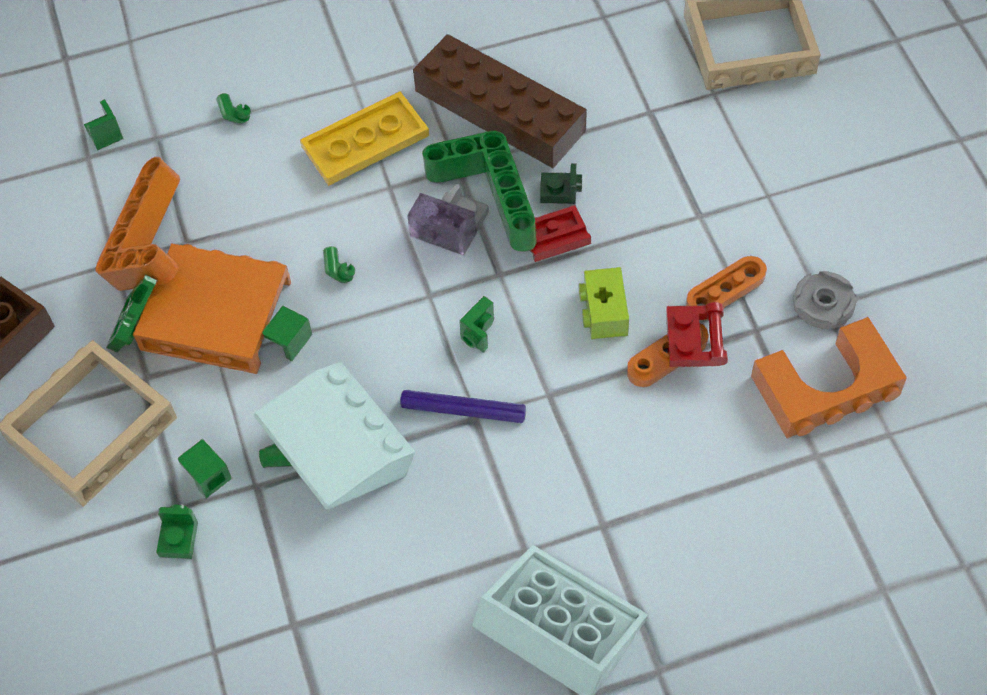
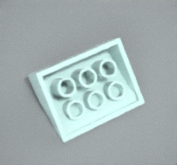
M342 362L314 371L257 410L254 414L256 420L326 510L406 477L415 454V450Z
M532 545L481 597L472 627L579 695H595L646 621L648 614Z

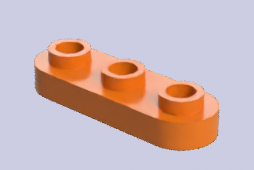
M746 256L692 288L687 294L686 306L719 302L725 308L764 282L767 271L765 263L755 256ZM746 274H752L754 277H748ZM721 289H728L730 292H723Z
M700 323L701 348L703 351L707 346L709 334L707 328ZM667 334L629 360L627 376L632 384L639 387L651 386L678 368L669 367V354L663 351L668 348ZM640 365H646V366H648L649 368H647V369H640L638 366H640Z

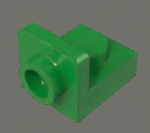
M485 296L459 320L461 339L469 347H476L482 352H485L488 348V336L485 331L494 322V303Z
M178 504L171 505L170 507H160L158 515L162 523L156 550L157 555L160 558L192 559L198 526L193 510Z

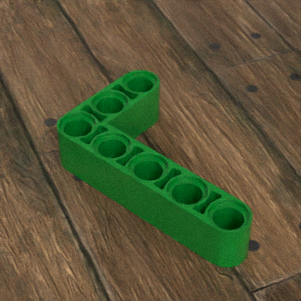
M488 131L433 143L424 148L422 156L425 176L431 182L440 183L485 173L510 246L520 252H526L535 247L537 243L535 217L503 133Z

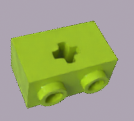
M621 267L585 270L584 283H579L578 289L580 302L586 301L587 309H582L584 328H590L591 339L628 336L629 314Z

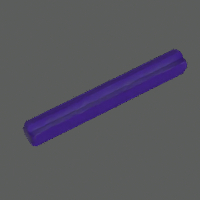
M403 390L400 397L401 407L405 409L523 423L526 417V406L524 404L413 390Z

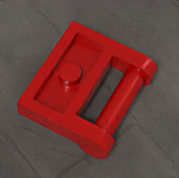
M711 302L702 306L666 307L669 367H707L727 364V351L723 347L721 318L724 316V311L721 303ZM699 320L709 321L711 351L702 352Z

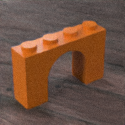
M869 317L840 327L835 344L849 365L855 381L844 390L823 392L808 386L799 377L784 350L754 361L751 377L786 438L794 435H807L817 426L825 423L827 425L837 423L847 414L852 412L862 413L875 403L883 400L890 402L901 395L907 377Z

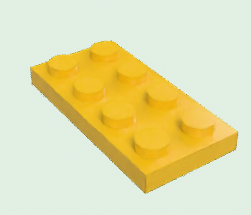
M399 91L300 139V143L325 182L330 186L430 135L429 128L402 92Z

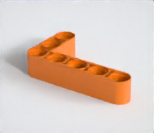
M160 157L151 158L142 167L95 267V271L118 291L134 289L145 275L157 280L155 286L166 284L176 276L179 269L177 262L159 246L151 244L180 182V176Z

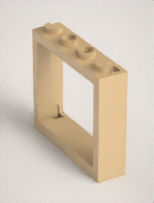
M685 0L684 18L706 90L817 74L821 54L801 0ZM785 8L789 9L803 51L715 64L702 21Z
M92 340L85 347L80 348L74 357L62 368L54 371L41 387L32 391L21 405L14 411L9 412L0 423V432L9 444L84 507L176 420L177 416L171 402ZM101 363L149 402L151 406L77 476L72 478L22 434Z

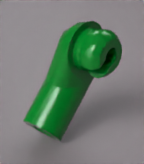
M222 93L217 96L216 100L223 119L238 124L249 121L251 109L248 105L245 104L243 108L242 104L234 107L229 94Z
M329 246L324 248L323 257L326 275L340 283L352 281L355 267L351 263L349 266H347L346 262L339 263L338 249L336 247Z

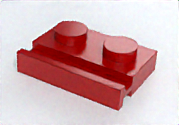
M570 206L536 217L537 243L529 251L532 253L534 261L537 262L590 245L591 235L590 233L588 234L586 225L576 206Z

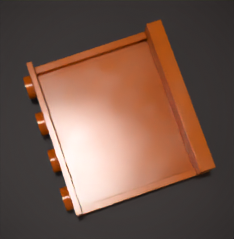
M171 243L167 254L179 264V269L176 276L170 282L154 286L133 333L139 349L145 352L257 374L261 365L258 352L264 339L262 332L271 320L283 285L290 286L291 284L287 265L277 261L256 260L246 255L235 256L225 254L220 250L209 251L199 249L189 244L178 245Z

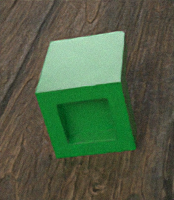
M105 99L100 101L105 115L84 124L97 151L124 139L116 117Z
M285 306L279 309L262 332L266 339L283 347L286 359L290 361L294 360L313 335L309 319Z
M201 439L178 457L180 465L194 479L198 490L206 499L232 479L226 463L204 439Z

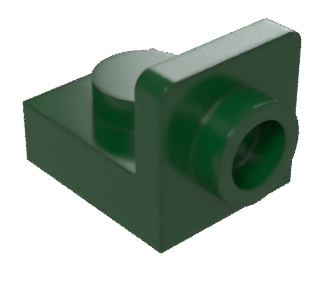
M571 163L570 173L541 172L540 203L576 204V192H582V174H576L577 163Z

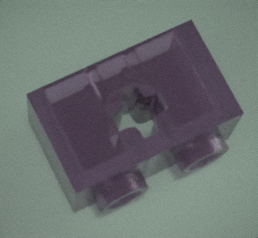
M423 193L419 194L407 215L411 237L461 255H465L477 233L474 211Z

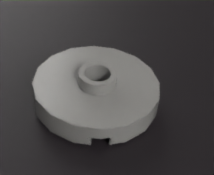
M819 271V274L806 275L799 281L793 296V303L799 317L810 326L832 329L846 324L853 316L857 297L852 290L853 286L847 279L836 273ZM820 301H826L828 304H823Z

